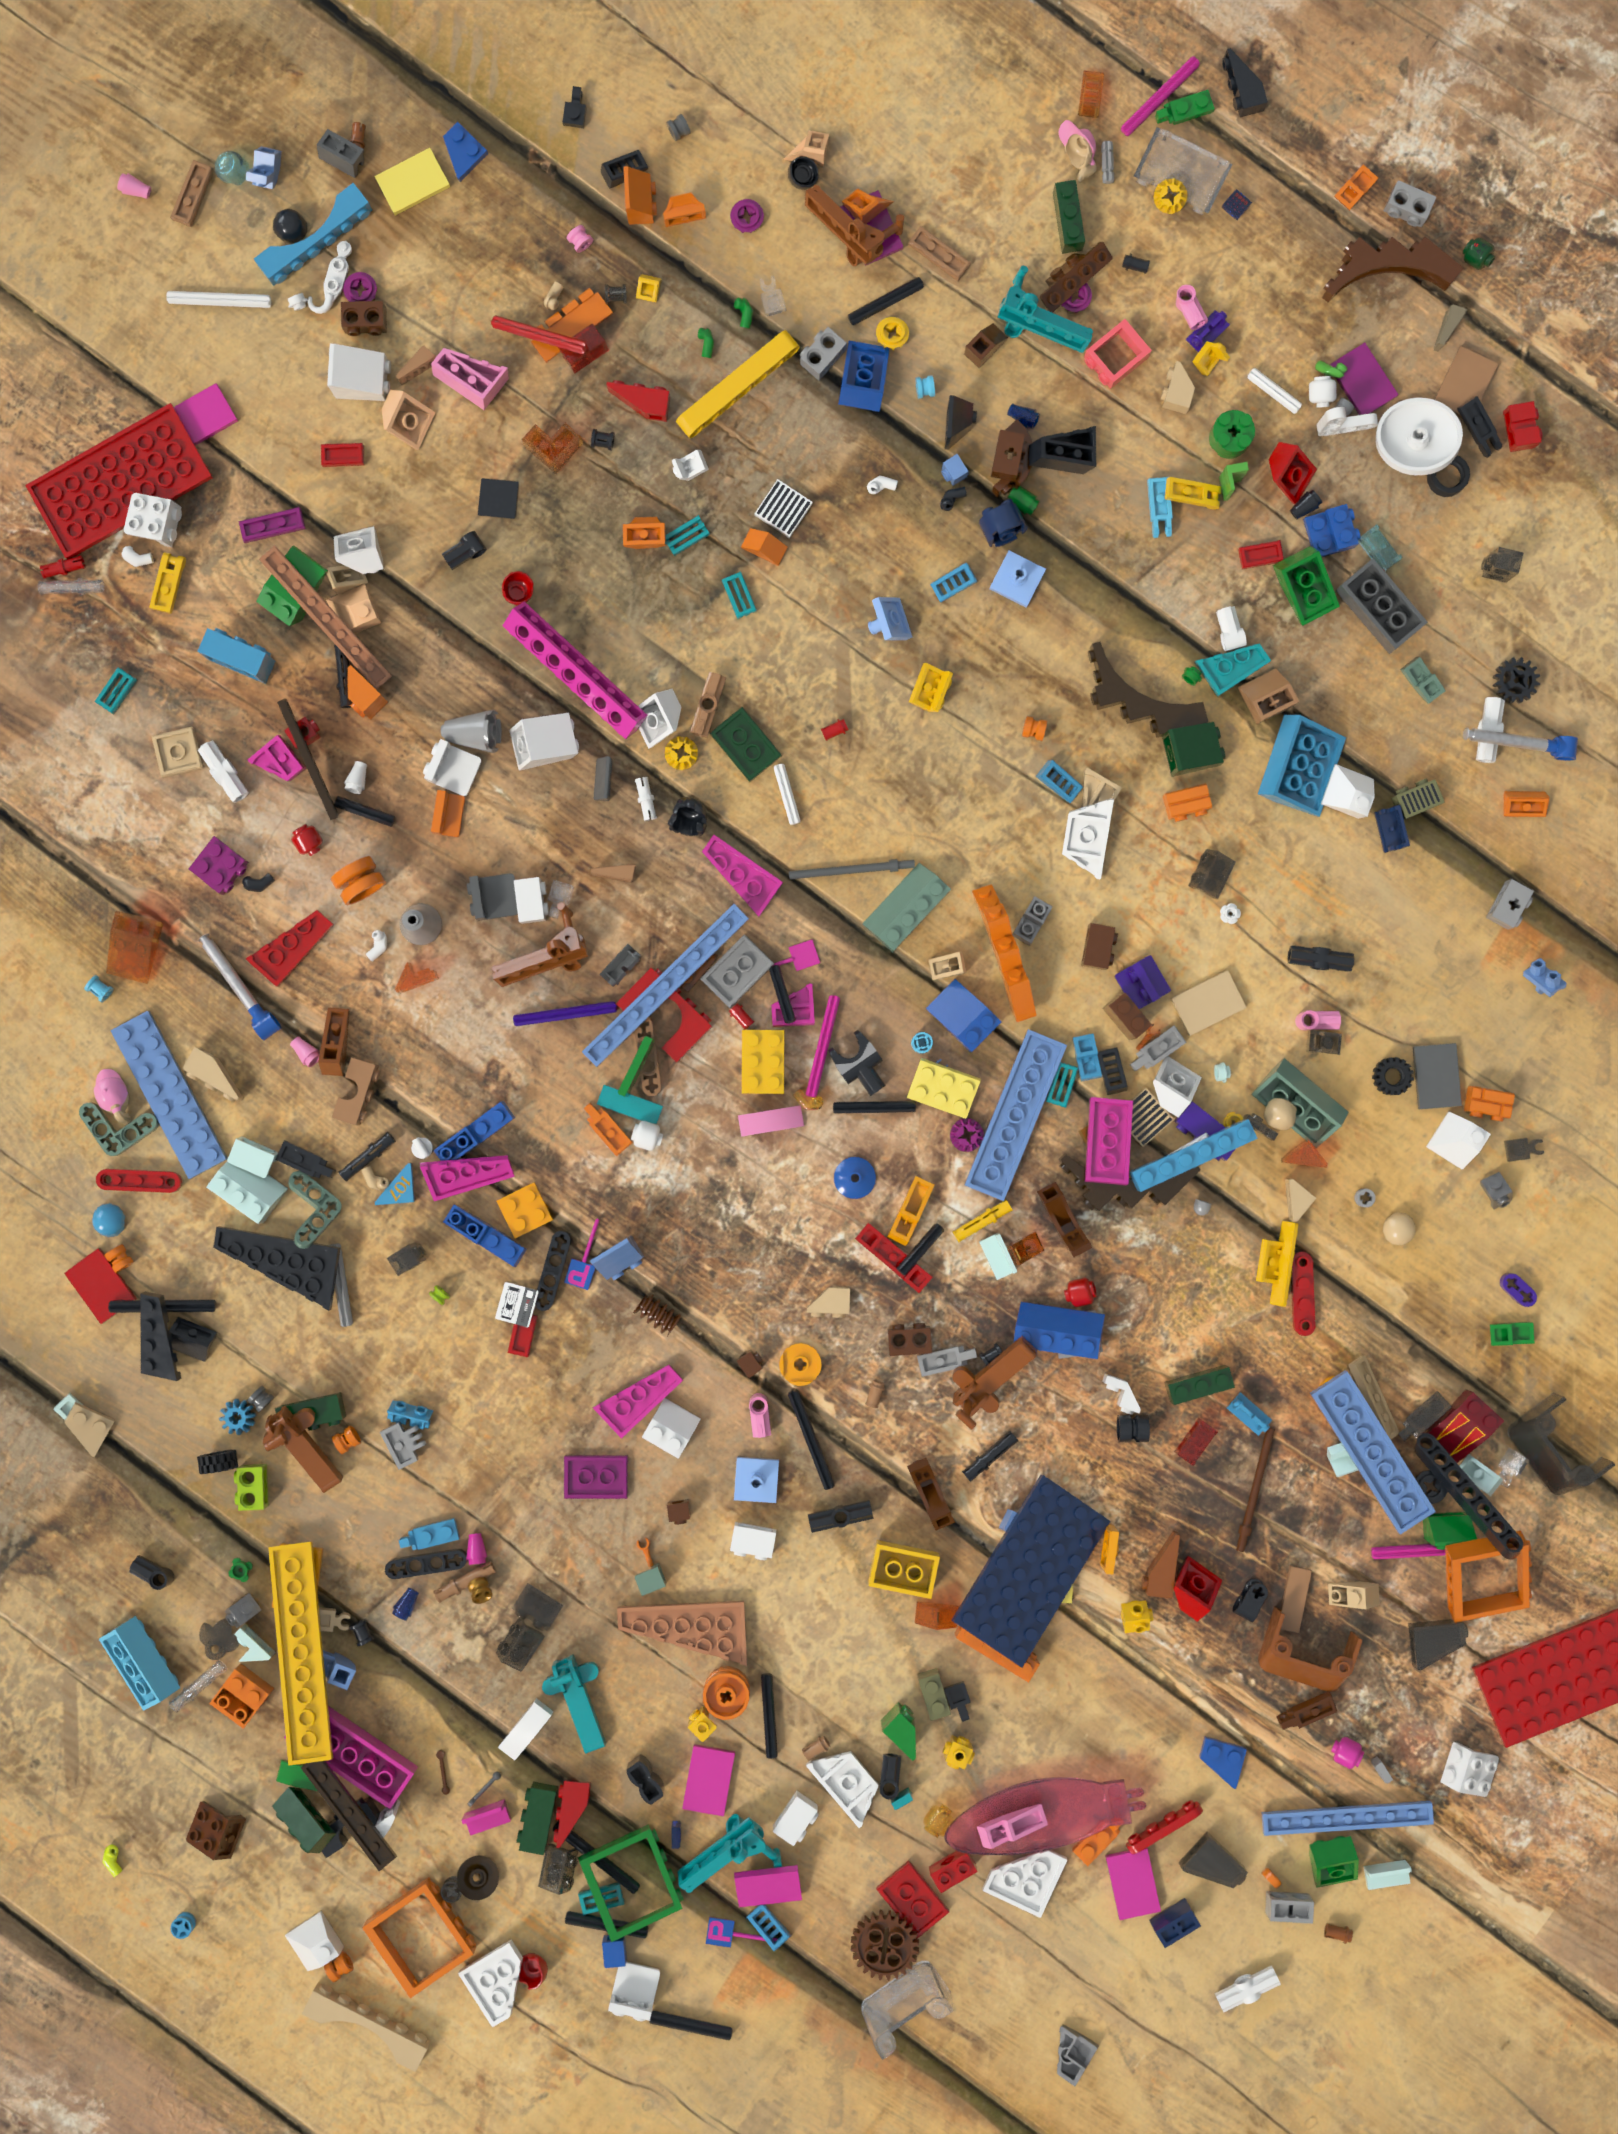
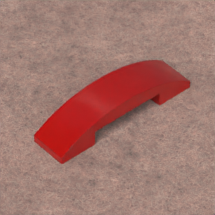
M867 1223L855 1237L861 1245L918 1293L933 1278L917 1263L907 1275H902L897 1270V1267L907 1255L870 1223Z

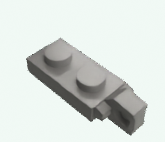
M1174 1025L1136 1053L1138 1059L1132 1062L1130 1066L1134 1071L1142 1066H1145L1146 1069L1153 1067L1187 1042Z
M955 1346L933 1351L930 1354L917 1355L923 1377L968 1365L967 1360L977 1358L975 1348L964 1350L963 1346Z

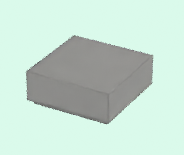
M1377 1756L1371 1759V1763L1380 1778L1387 1784L1393 1781L1382 1761Z

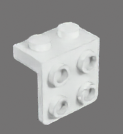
M134 493L131 496L124 532L127 535L156 540L166 547H172L177 537L176 529L178 521H180L182 516V507L170 499Z
M440 739L439 744L435 743L431 754L433 758L431 762H427L424 768V778L428 782L461 796H467L482 760Z
M1453 1742L1440 1782L1459 1793L1486 1797L1491 1789L1499 1758L1493 1754L1473 1751L1460 1743Z
M628 1961L625 1967H618L608 2011L616 2016L627 2015L637 2021H650L660 1970Z

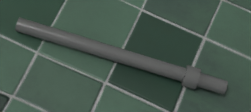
M891 859L889 862L796 870L789 871V878L800 879L886 870L898 872V869L915 868V861Z

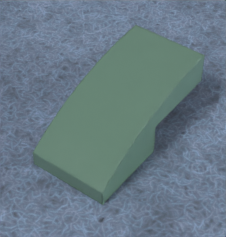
M1416 657L1400 669L1409 683L1428 704L1446 691L1436 675L1430 673L1421 657Z

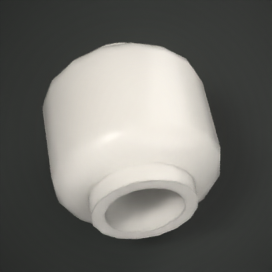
M1331 376L1314 377V381L1309 383V401L1316 403L1317 408L1329 407V402L1336 400V381L1331 379Z
M641 1121L639 1125L635 1124L631 1140L634 1141L636 1147L652 1151L656 1145L660 1146L663 1134L660 1133L659 1125Z

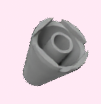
M495 710L446 720L444 725L441 726V736L447 742L495 753L499 749L495 748L496 744L501 743V721L496 719L495 714H498V712Z
M424 903L409 906L400 918L402 935L407 941L416 945H427L435 941L442 928V920L438 911Z

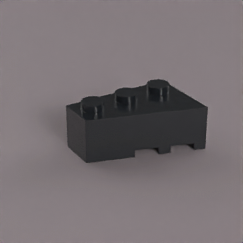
M1096 426L1082 430L1077 429L1067 433L1048 435L1037 439L1029 445V466L1077 474L1087 473L1096 467Z

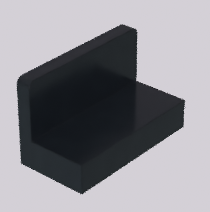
M177 1317L169 1330L173 1336V1341L171 1342L173 1350L206 1362L209 1348L216 1339L217 1332Z

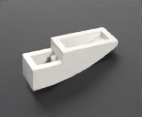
M536 1698L498 1748L515 1761L548 1721L553 1711Z

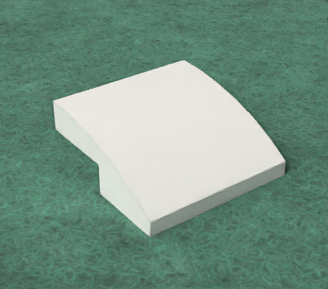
M398 1799L391 1809L386 1807L380 1812L375 1827L383 1837L391 1828L400 1805Z

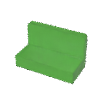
M1247 462L1226 465L1219 476L1223 501H1227L1235 491L1234 483L1241 482L1249 471Z

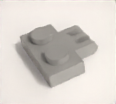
M398 1422L380 1431L398 1470L418 1461L419 1458L415 1450L427 1444L425 1440L419 1443L416 1442L417 1439L423 1437L421 1432L414 1436L412 1434L419 1429L418 1425L404 1430L402 1424Z

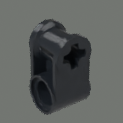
M1256 1578L1247 1581L1240 1596L1233 1605V1613L1250 1622L1255 1621L1268 1596V1590L1262 1581ZM1253 1589H1260V1591L1253 1592Z

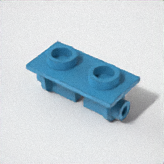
M1241 1392L1228 1405L1227 1409L1258 1436L1262 1431L1266 1432L1270 1428L1269 1423L1272 1419Z
M393 1400L387 1410V1419L406 1425L407 1419H411L410 1426L418 1425L420 1429L424 1430V1428H429L430 1418L434 1410Z

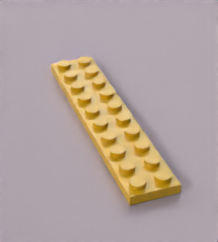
M313 1542L268 1547L288 1766L332 1760L333 1752Z

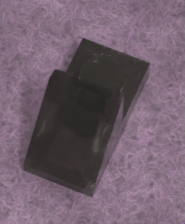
M1310 1030L1308 1031L1306 1052L1340 1055L1342 1034Z

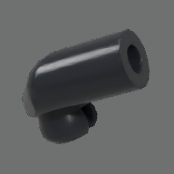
M965 486L947 490L940 501L941 509L950 511L956 499L967 497Z
M267 873L260 880L246 876L243 878L242 884L248 891L262 892L275 879L270 873Z

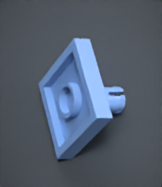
M1009 550L989 589L1027 608L1046 569Z
M878 597L872 600L878 618L868 623V628L872 634L882 631L885 640H908L912 638L900 598Z
M737 1457L734 1500L776 1503L779 1459Z

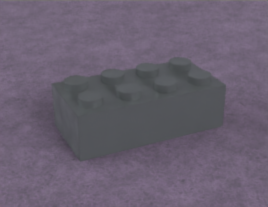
M1374 558L1336 590L1338 595L1389 654L1428 623Z

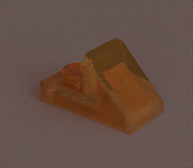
M407 962L396 985V993L401 994L438 980L437 971H430V968L417 972L418 976H416L412 964Z

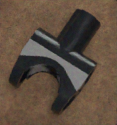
M856 1030L854 1035L858 1039L859 1051L855 1057L844 1058L837 1054L833 1047L828 1052L847 1084L849 1085L858 1078L868 1094L872 1096L886 1086L873 1068L883 1060L869 1040L859 1030Z

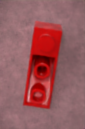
M618 380L607 382L608 392L641 416L650 420L667 422L670 392L666 388L655 386L654 389L646 388L645 385L639 383L626 385Z
M565 1780L564 1785H560L559 1798H562L561 1807H557L556 1820H560L559 1829H555L553 1842L557 1843L556 1848L562 1847L589 1805L591 1782Z

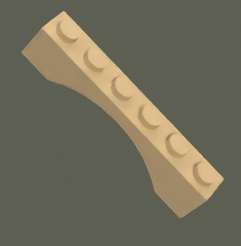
M317 1983L302 2012V2015L320 2024L332 2021H345L368 2028L387 2044L398 2064L414 2072L417 2071L430 2044V2040L424 2034L415 2033L409 2030L406 2025L389 2020V2017L385 2014H377L371 2011L367 2005L358 2004L352 2001L349 1996L338 1994L325 1984L320 1985Z

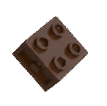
M201 1801L186 1841L212 1860L231 1859L246 1818L242 1815L225 1816L205 1801Z

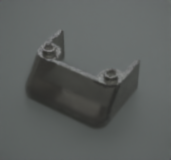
M1552 1393L1512 1423L1507 1430V1434L1547 1490L1555 1495H1562L1590 1485L1613 1468L1615 1463L1601 1457L1590 1466L1581 1464L1572 1470L1547 1438L1556 1427L1555 1419L1550 1412L1566 1401L1564 1396Z

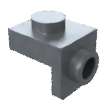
M1500 1172L1480 1181V1185L1491 1200V1207L1493 1209L1498 1207L1504 1208L1510 1204L1513 1191Z
M248 1593L225 1610L227 1614L225 1618L231 1626L235 1625L238 1628L262 1609L251 1594Z

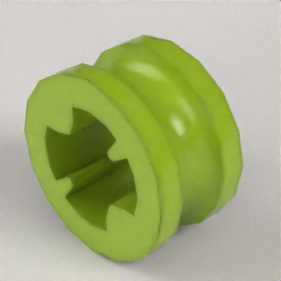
M435 1285V1290L430 1291L429 1294L439 1304L444 1305L445 1299H449L450 1295L441 1287Z

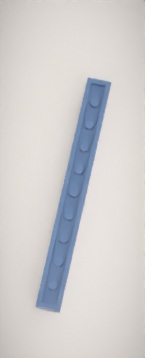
M733 904L600 1033L582 1053L598 1067L731 938L749 918Z

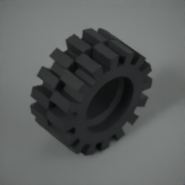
M1398 1057L1383 1059L1373 1069L1374 1075H1372V1079L1375 1080L1373 1084L1378 1087L1377 1090L1379 1092L1382 1091L1385 1095L1405 1093L1408 1091L1407 1088L1412 1086L1410 1084L1411 1081H1414V1077H1412L1414 1072L1410 1070L1411 1065ZM1391 1068L1397 1069L1401 1076L1399 1082L1394 1085L1389 1084L1385 1078L1386 1072Z
M236 1450L217 1451L197 1456L199 1474H212L238 1468Z

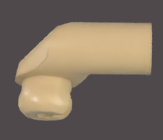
M371 1166L361 1170L368 1187L383 1191L389 1186V1180L385 1177L375 1176Z

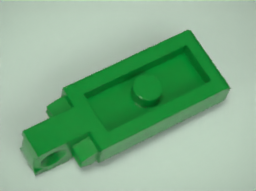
M1209 90L1165 104L1163 109L1156 111L1155 119L1157 124L1169 121V124L1173 123L1176 125L1213 113L1215 108Z

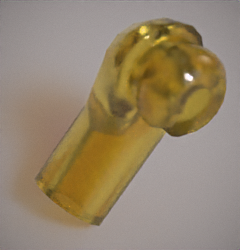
M801 1089L792 1095L804 1110H818L824 1104L822 1097H807Z

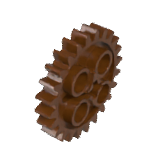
M880 1910L879 1916H876L872 1911L871 1919L865 1915L863 1918L864 1923L858 1921V1929L854 1928V1936H851V1943L853 1945H851L850 1950L855 1952L853 1953V1960L859 1959L857 1967L864 1965V1974L871 1971V1978L878 1974L880 1981L883 1975H886L887 1980L890 1981L891 1975H894L896 1979H899V1972L906 1975V1967L912 1970V1962H917L916 1954H919V1947H917L919 1939L916 1938L917 1931H912L913 1924L906 1925L907 1917L900 1920L899 1913H896L893 1917L891 1916V1910L888 1911L887 1915H884L883 1911ZM885 1928H889L885 1962L882 1963L881 1955ZM879 1931L881 1934L875 1936L871 1932ZM898 1934V1935H900L902 1938H901V1939H894V1938L892 1937V1935ZM874 1951L878 1955L871 1956L870 1954H868V1952ZM897 1955L899 1958L893 1960L889 1956Z

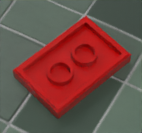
M98 1248L64 1274L99 1323L103 1324L117 1314L109 1312L108 1305L110 1301L136 1300L137 1298L119 1273L114 1272L112 1263L107 1261L101 1248Z
M907 1861L876 1887V1890L893 1911L899 1913V1918L902 1920L904 1917H907L906 1925L913 1924L912 1931H917V1939L949 1913L947 1906L910 1861Z

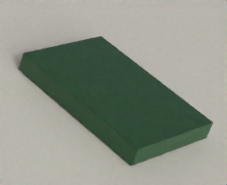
M743 707L710 732L712 738L749 782L782 757L781 753Z

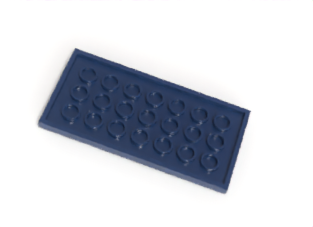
M1040 1475L951 1621L1023 1668L1106 1530V1526L1111 1521L1046 1476Z

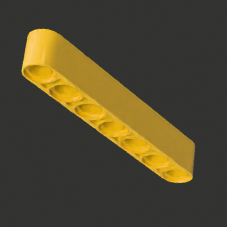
M787 330L782 331L677 418L676 423L690 439L695 437L799 350L800 346Z

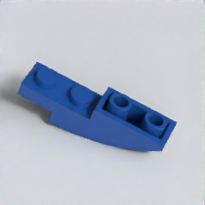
M501 1101L433 1151L440 1161L458 1160L501 1130L502 1127L515 1119V1116L505 1102Z
M455 1204L443 1221L452 1229L472 1242L481 1245L513 1267L518 1265L527 1250L508 1235Z

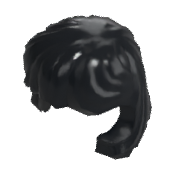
M694 797L680 798L674 806L673 814L668 820L669 830L685 836H702L707 827L704 803Z

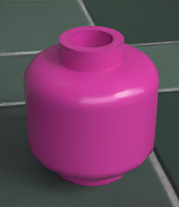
M1348 1737L1341 1738L1340 1742L1335 1740L1331 1752L1334 1753L1333 1760L1348 1769H1353L1355 1766L1358 1767L1364 1755L1362 1745Z

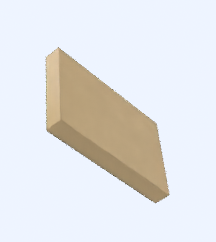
M1228 970L1171 998L1189 1036L1247 1008Z

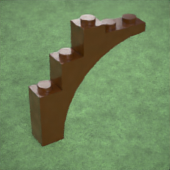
M1359 237L1355 243L1350 241L1343 250L1346 254L1341 260L1344 263L1336 272L1339 275L1335 280L1331 278L1323 289L1326 292L1322 298L1329 303L1341 290L1353 282L1382 273H1403L1417 276L1432 282L1446 291L1464 267L1427 237H1424L1420 243L1416 240L1409 250L1393 237L1388 242L1383 241L1377 250Z

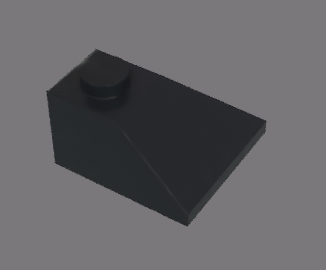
M954 395L949 396L947 406L945 450H949L971 431L972 424H976L977 411H973L974 403Z

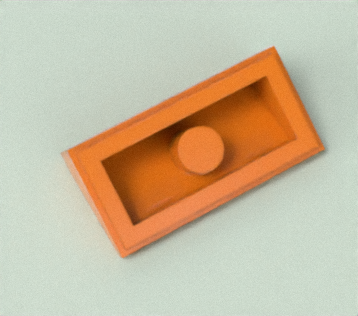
M1504 791V816L1546 817L1550 797L1543 791Z

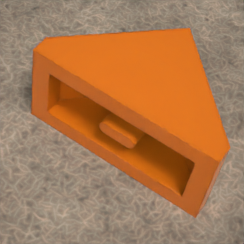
M750 528L741 546L742 549L779 566L788 548L769 532Z

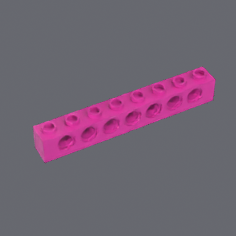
M526 602L512 609L502 625L512 636L522 643L527 650L535 655L542 664L548 667L557 678L561 679L571 691L576 693L623 738L627 739L638 730L648 716L641 708Z

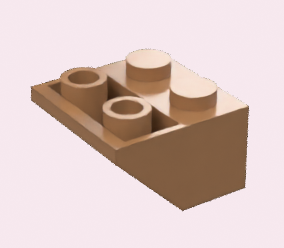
M1277 669L1238 687L1257 725L1299 703L1291 684Z

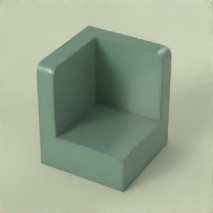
M659 1563L651 1566L649 1570L635 1575V1580L642 1596L666 1587L667 1582Z

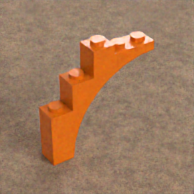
M992 884L973 890V897L988 932L1015 1020L1020 1022L1035 1017L1037 1014L1030 982L1022 965L1019 948L1012 935L1008 914L1003 904L1000 903Z

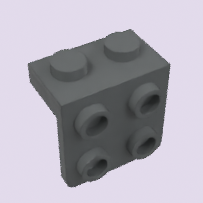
M509 873L483 878L479 876L469 877L470 882L467 883L468 895H472L473 903L470 904L471 915L475 916V919L482 921L518 915L514 887L515 876Z

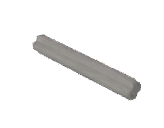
M339 1243L329 1245L341 1248ZM340 1249L335 1292L340 1324L342 1327H347L353 1324L342 1251Z

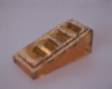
M1084 70L1078 109L1079 116L1099 117L1104 80L1103 72ZM1087 81H1096L1099 82V84L1087 83Z

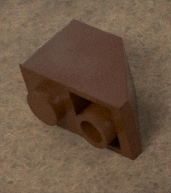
M992 323L981 330L966 345L964 355L980 368L1008 337Z

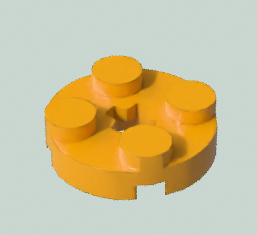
M806 1343L790 1345L784 1350L779 1361V1368L783 1377L791 1384L797 1386H804L813 1382L819 1375L822 1365L817 1350ZM799 1358H802L803 1362L807 1363L806 1366H803V1370H798V1366H794V1362H798Z

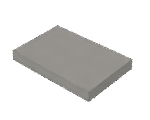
M744 934L700 979L731 1009L769 971V968L774 963Z

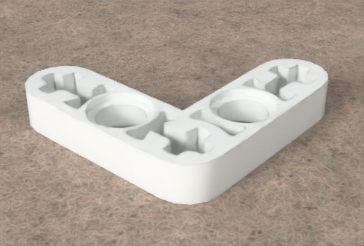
M1345 407L1329 409L1317 423L1318 436L1335 435L1377 427V414L1371 413L1346 417Z

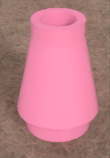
M129 173L127 175L121 174L117 189L122 191V194L143 197L145 199L149 198L150 186Z
M296 1037L291 1042V1047L295 1050L303 1065L312 1067L318 1062L320 1055L318 1049L302 1040L301 1037Z

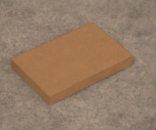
M1460 346L1434 400L1448 406L1456 416L1462 418L1457 408L1475 396H1478L1481 401L1498 363Z

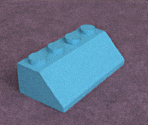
M134 1616L99 1638V1641L144 1711L166 1699L180 1689L177 1677L167 1667L165 1658L157 1651L155 1642L145 1632L143 1623Z

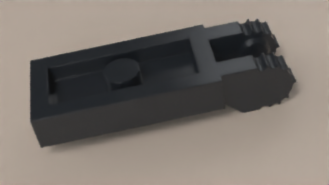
M1478 396L1471 398L1457 408L1484 457L1488 458L1492 454L1486 442L1487 439H1489L1494 449L1500 450L1502 448L1497 430Z

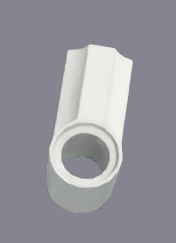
M1235 606L1218 610L1216 614L1222 632L1220 637L1224 651L1246 646V635L1243 628H1240Z

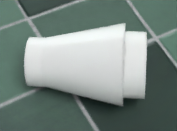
M355 761L351 772L344 782L345 790L354 794H361L362 790L365 789L367 764Z

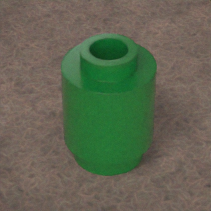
M1019 486L1018 489L1014 487L1008 496L1025 515L1026 513L1032 515L1040 503L1036 499L1037 496L1022 486Z

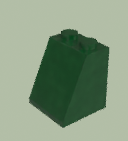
M1214 722L1169 729L1162 736L1171 777L1221 766L1226 758L1223 747H1220L1218 740L1221 738L1218 726L1215 727Z

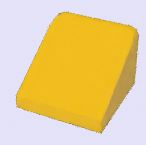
M641 274L638 280L636 298L656 303L662 279Z

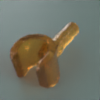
M1151 1027L1147 1029L1146 1035L1137 1045L1136 1049L1140 1051L1151 1038L1158 1036L1161 1030L1159 1029L1156 1034H1152L1150 1031Z

